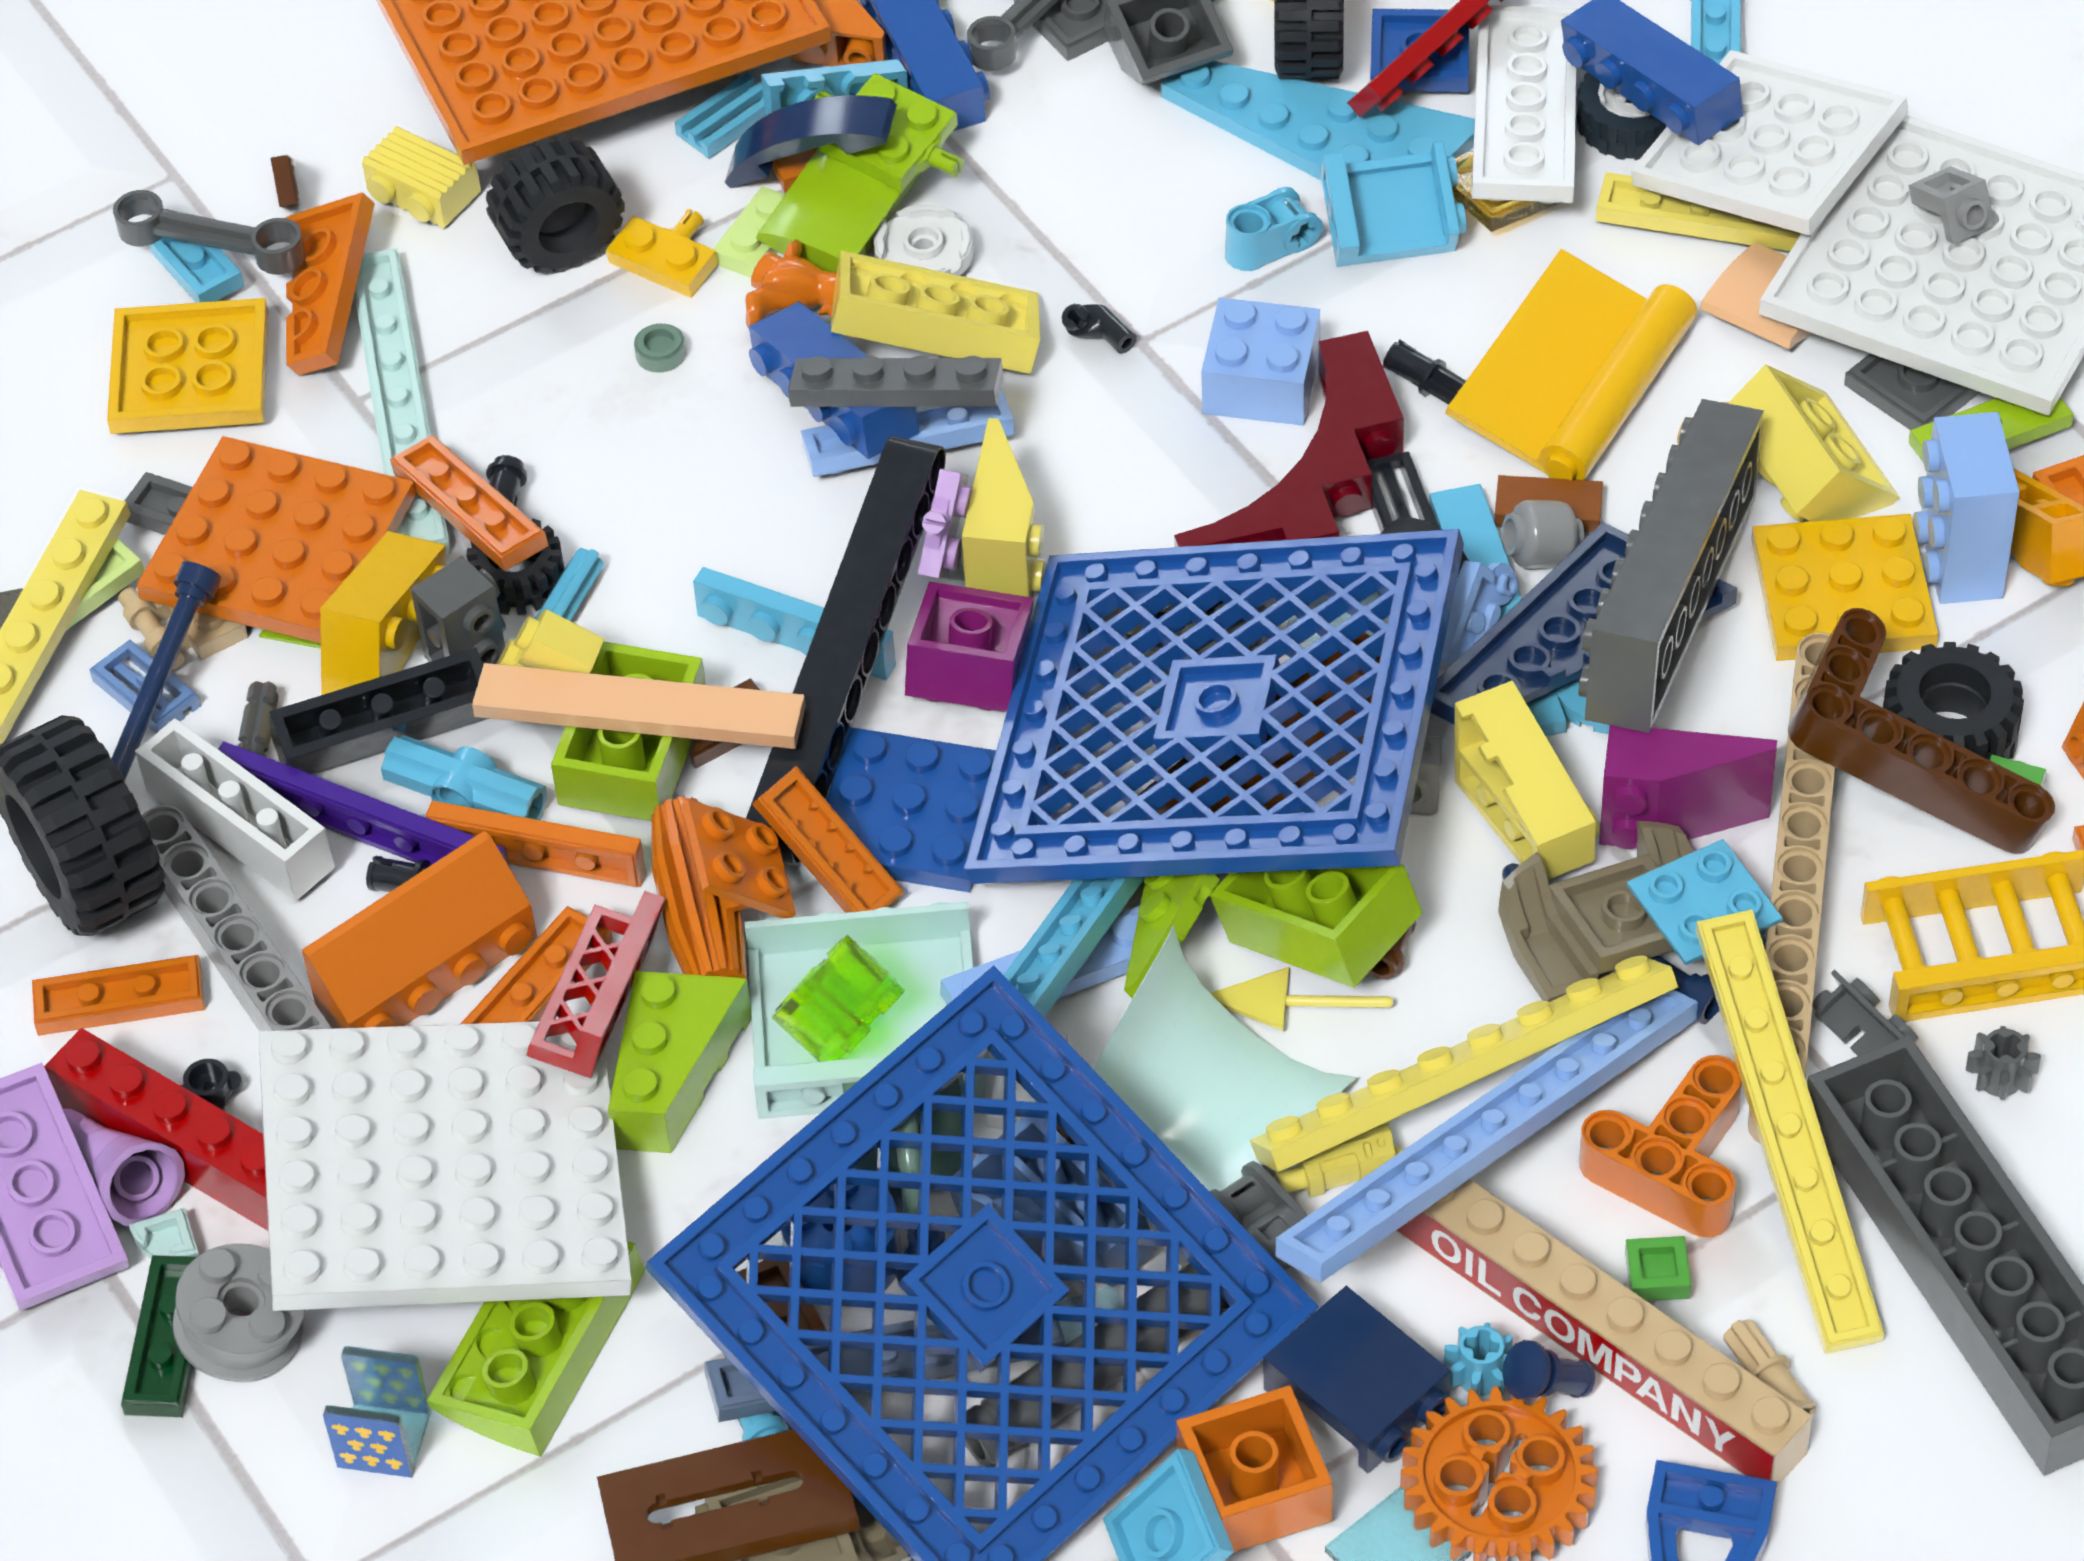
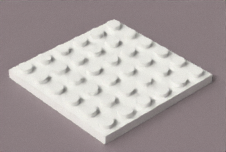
M1906 115L1811 236L1801 233L1761 297L1759 315L2049 416L2084 356V174ZM1949 166L1986 180L1994 224L1990 229L1957 244L1946 240L1942 216L1912 204L1909 190L1910 184Z
M539 1022L259 1031V1064L272 1310L630 1295L631 1271L613 1119H609L608 1113L610 1088L605 1049L590 1079L526 1056L529 1043ZM569 1032L550 1036L546 1039L547 1042L575 1051L577 1045Z

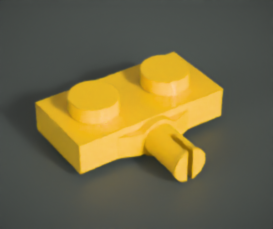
M687 209L683 217L672 229L662 228L632 216L606 249L610 264L690 298L694 296L719 263L716 250L691 240L694 233L704 223L703 217L697 211L693 213L692 209Z

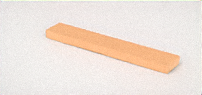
M484 663L472 708L474 717L796 749L806 705L804 694Z

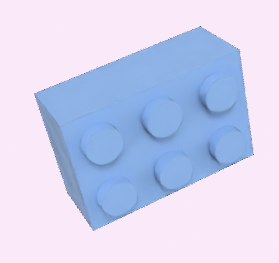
M1990 412L1934 417L1931 440H1924L1922 448L1926 476H1919L1918 498L1922 509L1913 514V526L1917 543H1924L1926 552L1923 554V569L1926 583H1934L1939 604L2002 599L2020 492L1999 413Z

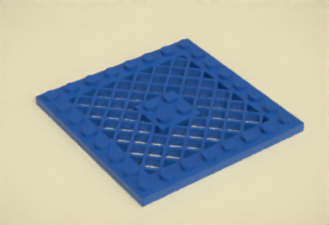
M1460 529L1049 555L964 867L969 883L985 884L1400 866L1464 547ZM1376 591L1382 595L1366 607L1360 603ZM1324 594L1329 598L1313 610L1308 607V605ZM1271 598L1277 601L1261 613L1256 610ZM1220 601L1226 604L1210 616L1204 613ZM1169 604L1174 607L1158 619L1153 616ZM1119 607L1123 609L1122 612L1107 622L1102 619ZM1346 612L1351 615L1350 618L1335 628L1330 625L1331 622ZM1294 615L1299 619L1283 631L1278 628L1279 625ZM1389 616L1388 624L1382 621ZM1242 618L1247 622L1231 634L1226 631V629ZM1189 622L1195 624V626L1179 637L1174 634ZM1138 625L1144 627V629L1127 640L1123 637ZM1089 628L1093 630L1090 634H1088ZM1368 630L1373 633L1372 636L1357 646L1352 642ZM1315 633L1320 636L1318 640L1304 649L1299 645ZM1263 636L1268 639L1267 642L1252 652L1247 649V647ZM1211 639L1216 642V644L1200 655L1195 652V650ZM1160 642L1165 645L1148 658L1143 655ZM1109 645L1114 648L1097 661L1092 658ZM1337 651L1343 655L1327 667L1321 663ZM1285 654L1290 657V659L1280 665L1278 660ZM1381 655L1380 662L1378 664L1374 659ZM1129 663L1135 666L1117 679L1113 676V674ZM1080 666L1083 670L1077 673ZM1170 668V672H1169V676H1168V675H1167L1166 673H1164V672ZM1360 669L1365 673L1350 685L1343 682ZM1307 672L1312 676L1296 688L1290 685ZM1150 681L1155 684V686L1138 697L1134 694L1135 691ZM1098 684L1104 687L1086 700L1082 697V695ZM1329 690L1334 694V696L1318 707L1312 703ZM1276 694L1282 697L1275 702ZM1373 694L1370 704L1365 699H1367L1369 696ZM1119 702L1125 705L1108 718L1102 715ZM1070 705L1073 709L1067 712ZM1158 708H1160L1159 715L1154 712ZM1351 709L1357 713L1340 726L1335 722L1336 719ZM1297 712L1303 715L1301 719L1288 728L1281 725V723ZM1141 720L1146 724L1128 737L1123 733ZM1089 723L1094 726L1077 739L1071 736ZM1320 730L1326 734L1310 747L1303 743ZM1268 733L1273 738L1266 742ZM1364 735L1363 743L1361 744L1357 739ZM1110 741L1115 745L1097 758L1092 755ZM1155 744L1157 749L1150 755L1144 752ZM1058 745L1062 746L1063 748L1057 752ZM1341 750H1345L1348 753L1347 756L1332 766L1325 762ZM1289 752L1295 756L1278 769L1272 765ZM1235 755L1241 758L1240 761L1224 772L1219 768V766ZM1183 757L1189 761L1172 774L1166 771L1167 768ZM1130 760L1136 764L1118 777L1113 773ZM1078 763L1084 766L1067 779L1061 776ZM1311 771L1317 775L1301 788L1294 784ZM1257 774L1263 777L1261 781L1246 791L1240 787ZM1356 775L1353 786L1348 780ZM1205 776L1210 780L1194 793L1187 790V788ZM1151 779L1157 782L1156 785L1140 796L1134 792ZM1098 782H1102L1105 785L1088 798L1082 795V793ZM1049 784L1052 787V789L1046 792ZM1334 790L1340 794V796L1324 807H1320L1316 803ZM1279 793L1286 797L1269 810L1262 806ZM1225 796H1229L1232 801L1214 813L1209 809V807ZM1173 798L1179 802L1162 815L1156 812L1158 808ZM1121 800L1126 804L1108 818L1103 814ZM1068 803L1073 806L1072 809L1056 820L1050 817V815Z
M994 965L651 1257L645 1266L646 1271L915 1561H1045L1177 1440L1176 1420L1211 1409L1260 1364L1267 1353L1319 1308L1309 1295ZM989 1051L995 1059H982L981 1057ZM963 1073L962 1097L938 1095ZM975 1074L1004 1076V1100L974 1098ZM1016 1081L1036 1102L1016 1101ZM921 1110L920 1134L895 1132ZM932 1110L962 1112L961 1137L931 1135ZM974 1113L1003 1115V1140L973 1138ZM1015 1116L1044 1118V1143L1015 1141ZM1056 1123L1077 1145L1056 1143ZM878 1147L877 1171L852 1169ZM889 1147L919 1149V1174L888 1172ZM931 1150L961 1152L960 1177L930 1175ZM973 1153L1002 1155V1180L972 1178ZM1014 1156L1044 1158L1043 1183L1014 1181ZM1056 1159L1085 1161V1185L1055 1184ZM1097 1166L1118 1188L1097 1186ZM835 1184L834 1208L808 1207ZM846 1184L876 1186V1211L845 1209ZM888 1187L918 1189V1214L887 1212ZM930 1190L960 1192L959 1217L929 1215ZM972 1193L1001 1195V1216L988 1203L971 1218ZM1013 1196L1043 1198L1042 1223L1013 1221ZM1055 1199L1084 1201V1226L1055 1224ZM1097 1202L1125 1204V1229L1096 1227ZM1138 1210L1158 1231L1138 1230ZM791 1222L790 1246L764 1245ZM802 1222L833 1224L832 1249L801 1247ZM844 1226L875 1227L874 1252L844 1250ZM887 1228L917 1230L916 1255L886 1253ZM929 1231L955 1232L928 1255ZM1021 1237L1042 1238V1260ZM1054 1239L1084 1241L1083 1266L1054 1264ZM1096 1242L1125 1244V1269L1096 1267ZM1137 1245L1166 1247V1272L1137 1270ZM1179 1253L1199 1274L1179 1273ZM745 1260H747L746 1281L735 1271ZM758 1260L790 1262L789 1287L757 1285ZM801 1263L832 1265L831 1290L800 1288ZM843 1265L874 1267L873 1293L842 1291ZM885 1268L911 1270L902 1278L899 1284L900 1288L907 1295L885 1294ZM1061 1280L1083 1282L1082 1307L1057 1305L1070 1291ZM1095 1282L1124 1284V1310L1095 1308ZM1137 1285L1166 1287V1313L1137 1311ZM1179 1288L1207 1290V1315L1178 1314ZM1220 1296L1230 1305V1308L1221 1316ZM764 1301L788 1303L787 1325ZM799 1303L830 1305L829 1331L799 1330ZM842 1306L873 1308L872 1334L841 1332ZM884 1309L915 1311L914 1337L883 1335ZM926 1315L948 1339L926 1338ZM1040 1320V1345L1014 1344ZM1053 1320L1082 1322V1348L1052 1346ZM1095 1323L1124 1325V1351L1094 1349ZM1136 1326L1165 1328V1354L1136 1352ZM1178 1329L1204 1330L1178 1354ZM805 1345L829 1347L828 1370ZM840 1347L871 1349L870 1376L839 1374ZM883 1350L913 1352V1379L882 1377ZM925 1353L956 1355L955 1381L925 1379ZM998 1358L997 1384L967 1382L968 1360L981 1373ZM1010 1359L1040 1360L1039 1387L1009 1385ZM1052 1361L1082 1363L1081 1389L1052 1388ZM1094 1364L1123 1366V1392L1094 1390ZM1136 1367L1162 1368L1136 1392ZM846 1389L870 1391L869 1414ZM881 1393H912V1420L881 1418ZM924 1394L955 1396L954 1423L923 1421ZM967 1397L997 1399L996 1426L966 1424ZM1009 1400L1039 1402L1038 1428L1008 1426ZM1051 1402L1081 1404L1080 1431L1051 1429ZM1093 1405L1120 1407L1093 1431ZM888 1434L911 1435L910 1458ZM923 1436L954 1438L953 1465L922 1463ZM966 1439L996 1440L995 1467L965 1466ZM1008 1441L1038 1443V1470L1007 1468ZM1050 1444L1077 1446L1050 1470ZM929 1478L952 1480V1503ZM964 1481L995 1482L994 1510L964 1508ZM1007 1483L1034 1485L1007 1509ZM970 1523L991 1525L980 1534Z

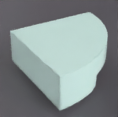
M185 1208L129 1224L136 1246L150 1259L152 1255L199 1256Z

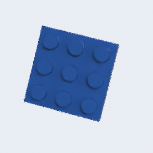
M851 727L826 801L895 881L970 893L973 884L969 883L964 867L996 750Z

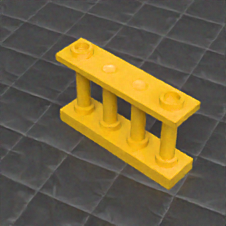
M2084 850L2064 853L2054 851L2031 858L1904 877L1888 876L1877 881L1865 882L1860 914L1862 924L1887 922L1902 971L1893 972L1888 1005L1891 1015L1897 1014L1904 1022L2084 995V920L2074 893H2079L2082 890ZM2051 897L2068 945L2039 950L2034 947L2019 902ZM1996 905L2013 954L1983 958L1979 956L1964 910ZM1941 913L1957 962L1926 966L1924 965L1909 918Z

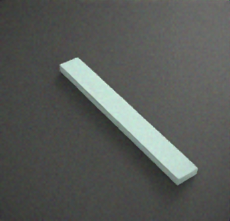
M398 248L363 254L354 295L383 470L385 475L398 477L393 473L390 459L431 435ZM416 493L396 533L445 544L446 554H451L445 518Z

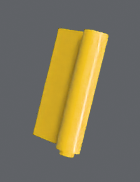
M1560 249L1451 401L1445 414L1546 473L1550 478L1585 480L1696 319L1698 312L1696 303L1683 289L1668 284L1657 286L1646 299L1572 254Z

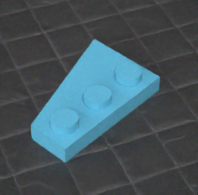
M898 59L761 74L765 114L768 115L795 103L815 99V96L819 95L820 90H825L833 96L856 95L874 73L908 89L907 71Z

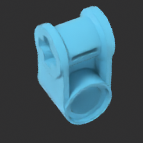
M1292 187L1277 188L1270 194L1248 203L1236 205L1229 210L1226 215L1225 259L1229 265L1241 271L1260 269L1270 262L1292 253L1302 252L1311 247L1322 233V221L1315 213L1307 212L1302 207L1300 196Z

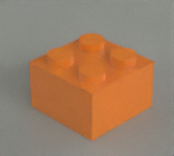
M1290 1385L1176 1420L1177 1449L1194 1451L1234 1552L1333 1521V1483Z

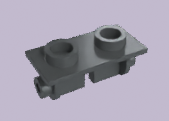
M1834 969L1831 975L1839 987L1832 993L1829 990H1824L1813 1000L1812 1007L1816 1010L1815 1017L1844 1044L1859 1030L1864 1033L1850 1047L1856 1056L1908 1035L1911 1036L1914 1042L1919 1039L1916 1033L1897 1014H1894L1887 1020L1875 1008L1880 1003L1879 998L1858 977L1849 983Z

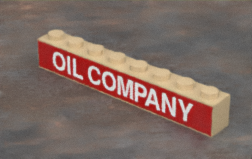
M1471 1179L1396 1230L1579 1360L1589 1362L1599 1374L1743 1475L1777 1481L1778 1486L1807 1455L1812 1415Z

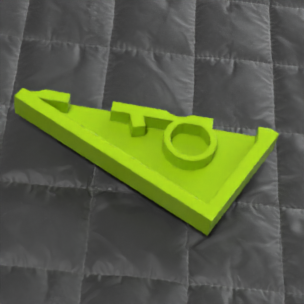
M1215 874L1148 876L1144 878L1143 894L1138 909V919L1124 991L1131 998L1134 997L1170 933L1172 925L1175 928L1179 943H1183L1202 911L1205 900L1211 895L1220 880Z

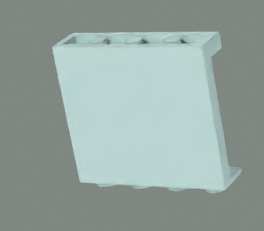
M937 902L926 906L882 907L871 911L826 912L815 916L770 917L759 921L744 922L748 949L755 1067L753 1068V1080L758 1118L766 1119L820 1114L843 1094L842 1083L859 1081L947 1005L940 995L941 980L974 968L968 902ZM963 1073L959 1076L961 1097L963 1091ZM975 1074L974 1098H986L984 1074Z

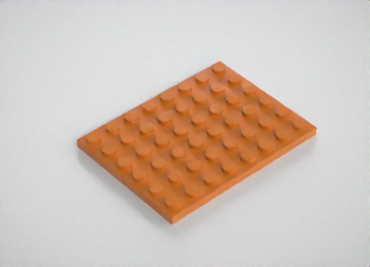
M376 0L463 165L832 42L830 26L814 0Z

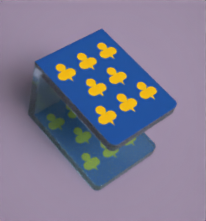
M345 1346L341 1359L354 1405L353 1408L327 1405L323 1413L337 1468L412 1478L432 1412L427 1403L428 1394L419 1358L411 1354Z

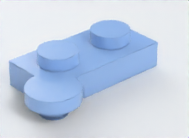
M1464 561L1456 582L1440 667L1445 671L1498 622L1501 614L1500 606L1506 605L1516 593L1518 580L1510 565L1495 562L1486 567L1481 562Z

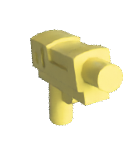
M1386 1123L1297 1163L1295 1168L1275 1173V1180L1288 1193L1306 1189L1309 1198L1324 1194V1191L1327 1189L1361 1180L1402 1150L1394 1145L1389 1123Z

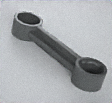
M1018 0L1000 17L985 16L975 20L967 30V42L973 65L985 71H998L1009 67L1017 57L1016 40L1059 0ZM992 40L1004 42L998 46L980 45L983 42Z
M134 190L125 193L117 199L113 206V215L118 235L124 243L131 246H148L158 242L163 237L255 255L257 266L262 271L274 275L287 274L296 270L302 265L306 257L301 229L296 222L287 218H271L261 222L256 227L164 209L161 198L156 193L148 190ZM138 215H152L150 218L143 221H129L131 218ZM275 243H291L289 246L278 250L266 249Z

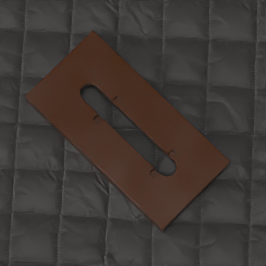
M794 1429L597 1476L615 1561H736L860 1530L851 1491ZM796 1477L803 1481L802 1486L798 1489L768 1496L767 1501L759 1502V1499L710 1510L673 1519L671 1524L662 1526V1522L653 1523L648 1520L649 1515L656 1510Z

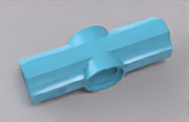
M405 735L400 738L394 736L385 750V758L381 766L383 780L430 796L432 801L541 820L548 798L545 785L498 769L489 756L478 749L468 746L460 747L455 753Z

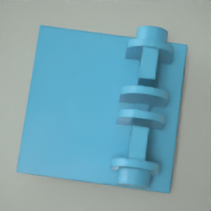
M1724 839L1626 883L1629 890L1685 966L1703 958L1695 931L1697 921L1753 910L1764 946L1766 944V938L1764 937L1765 929L1783 922V917Z

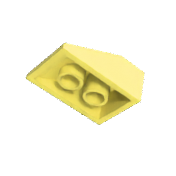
M988 418L961 536L965 587L1033 598L1034 591L1040 592L1046 570V561L1037 559L1042 553L1044 527L1043 525L1035 524L1033 499L1000 420Z

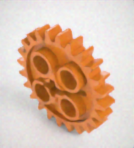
M1498 1386L1492 1387L1488 1401H1481L1478 1394L1473 1389H1469L1467 1405L1463 1407L1452 1398H1446L1445 1417L1436 1412L1427 1411L1426 1429L1413 1427L1411 1430V1447L1403 1448L1402 1466L1404 1468L1400 1469V1488L1405 1490L1404 1509L1415 1511V1530L1431 1527L1429 1545L1432 1548L1443 1544L1447 1540L1451 1542L1450 1559L1453 1561L1461 1557L1466 1550L1473 1552V1561H1485L1487 1556L1495 1557L1496 1561H1508L1509 1556H1517L1519 1561H1531V1552L1535 1550L1548 1560L1553 1559L1554 1540L1570 1547L1573 1544V1527L1585 1529L1588 1522L1587 1509L1595 1508L1596 1489L1594 1487H1597L1598 1467L1592 1466L1594 1458L1593 1446L1582 1445L1583 1427L1574 1426L1566 1429L1568 1411L1565 1409L1559 1410L1551 1416L1547 1415L1546 1397H1540L1532 1406L1524 1404V1400L1516 1399L1515 1397H1512L1511 1401L1502 1399ZM1489 1439L1495 1441L1496 1444L1482 1445L1476 1441ZM1519 1439H1523L1524 1441L1518 1446L1517 1449L1515 1448L1514 1452L1510 1457V1450L1512 1449L1515 1442ZM1510 1457L1509 1473L1503 1472ZM1544 1465L1550 1469L1547 1471H1536L1531 1469L1530 1466ZM1488 1482L1494 1484V1487L1492 1488L1489 1497ZM1459 1484L1466 1486L1469 1489L1464 1491H1453L1448 1489L1447 1487L1450 1485ZM1488 1497V1505L1482 1515L1473 1517L1480 1507H1483ZM1514 1510L1520 1512L1523 1515L1519 1517H1507L1502 1515L1501 1513L1504 1511Z

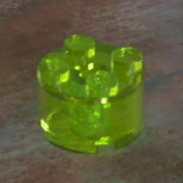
M849 934L842 937L826 953L829 956L826 960L823 959L803 977L770 1017L818 1062L840 1060L846 1052L849 1054L871 1031L869 1025L880 1013L883 1015L905 991L897 983L898 980Z

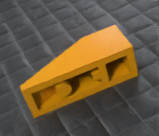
M2014 469L2020 493L2011 553L2023 569L2041 578L2043 583L2050 586H2068L2073 584L2076 578L2084 577V506Z

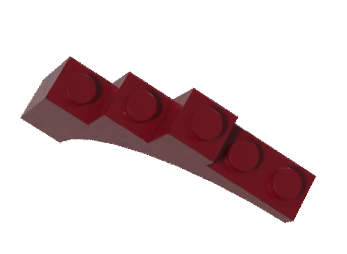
M1368 330L1318 341V377L1325 404L1318 429L1296 465L1276 486L1250 505L1214 523L1175 534L1174 547L1339 537V530L1334 517L1349 516L1371 509L1372 473L1366 460L1403 452L1404 417Z

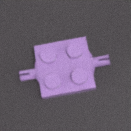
M940 469L931 511L923 517L922 526L926 531L918 574L934 578H947L949 569H959L963 549L962 539L957 538L956 535L959 529L960 517L966 518L973 488L972 486H967L969 475Z

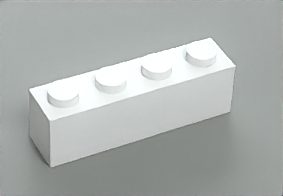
M176 718L135 750L148 793L164 805H170L181 810L191 825L295 902L335 868L325 827Z

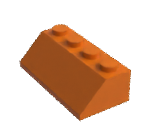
M484 830L303 948L302 954L315 1005L332 1029L405 1026L418 1016L430 1013L441 1001L462 987L475 983L486 971L507 957L522 952L531 941L537 938L531 903L492 837Z

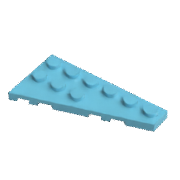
M1218 61L1168 76L1161 82V97L1319 180H1321L1320 173L1323 156L1327 154L1344 152L1345 163L1428 153L1431 151L1433 142L1443 141L1446 157L1454 156L1457 164L1474 148V118L1393 101L1382 112L1374 105L1359 117L1347 103L1357 92L1299 79H1279L1276 74Z

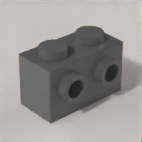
M461 556L410 588L425 659L431 662L477 647L483 665L484 663L496 664L505 648L503 632L506 630V624L499 613L497 597L500 595L499 588L493 577L485 569L478 571Z

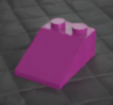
M1610 725L1603 779L1599 844L1617 846L1623 849L1637 848V821H1652L1679 826L1687 839L1691 840L1769 818L1778 740L1652 728L1650 733Z

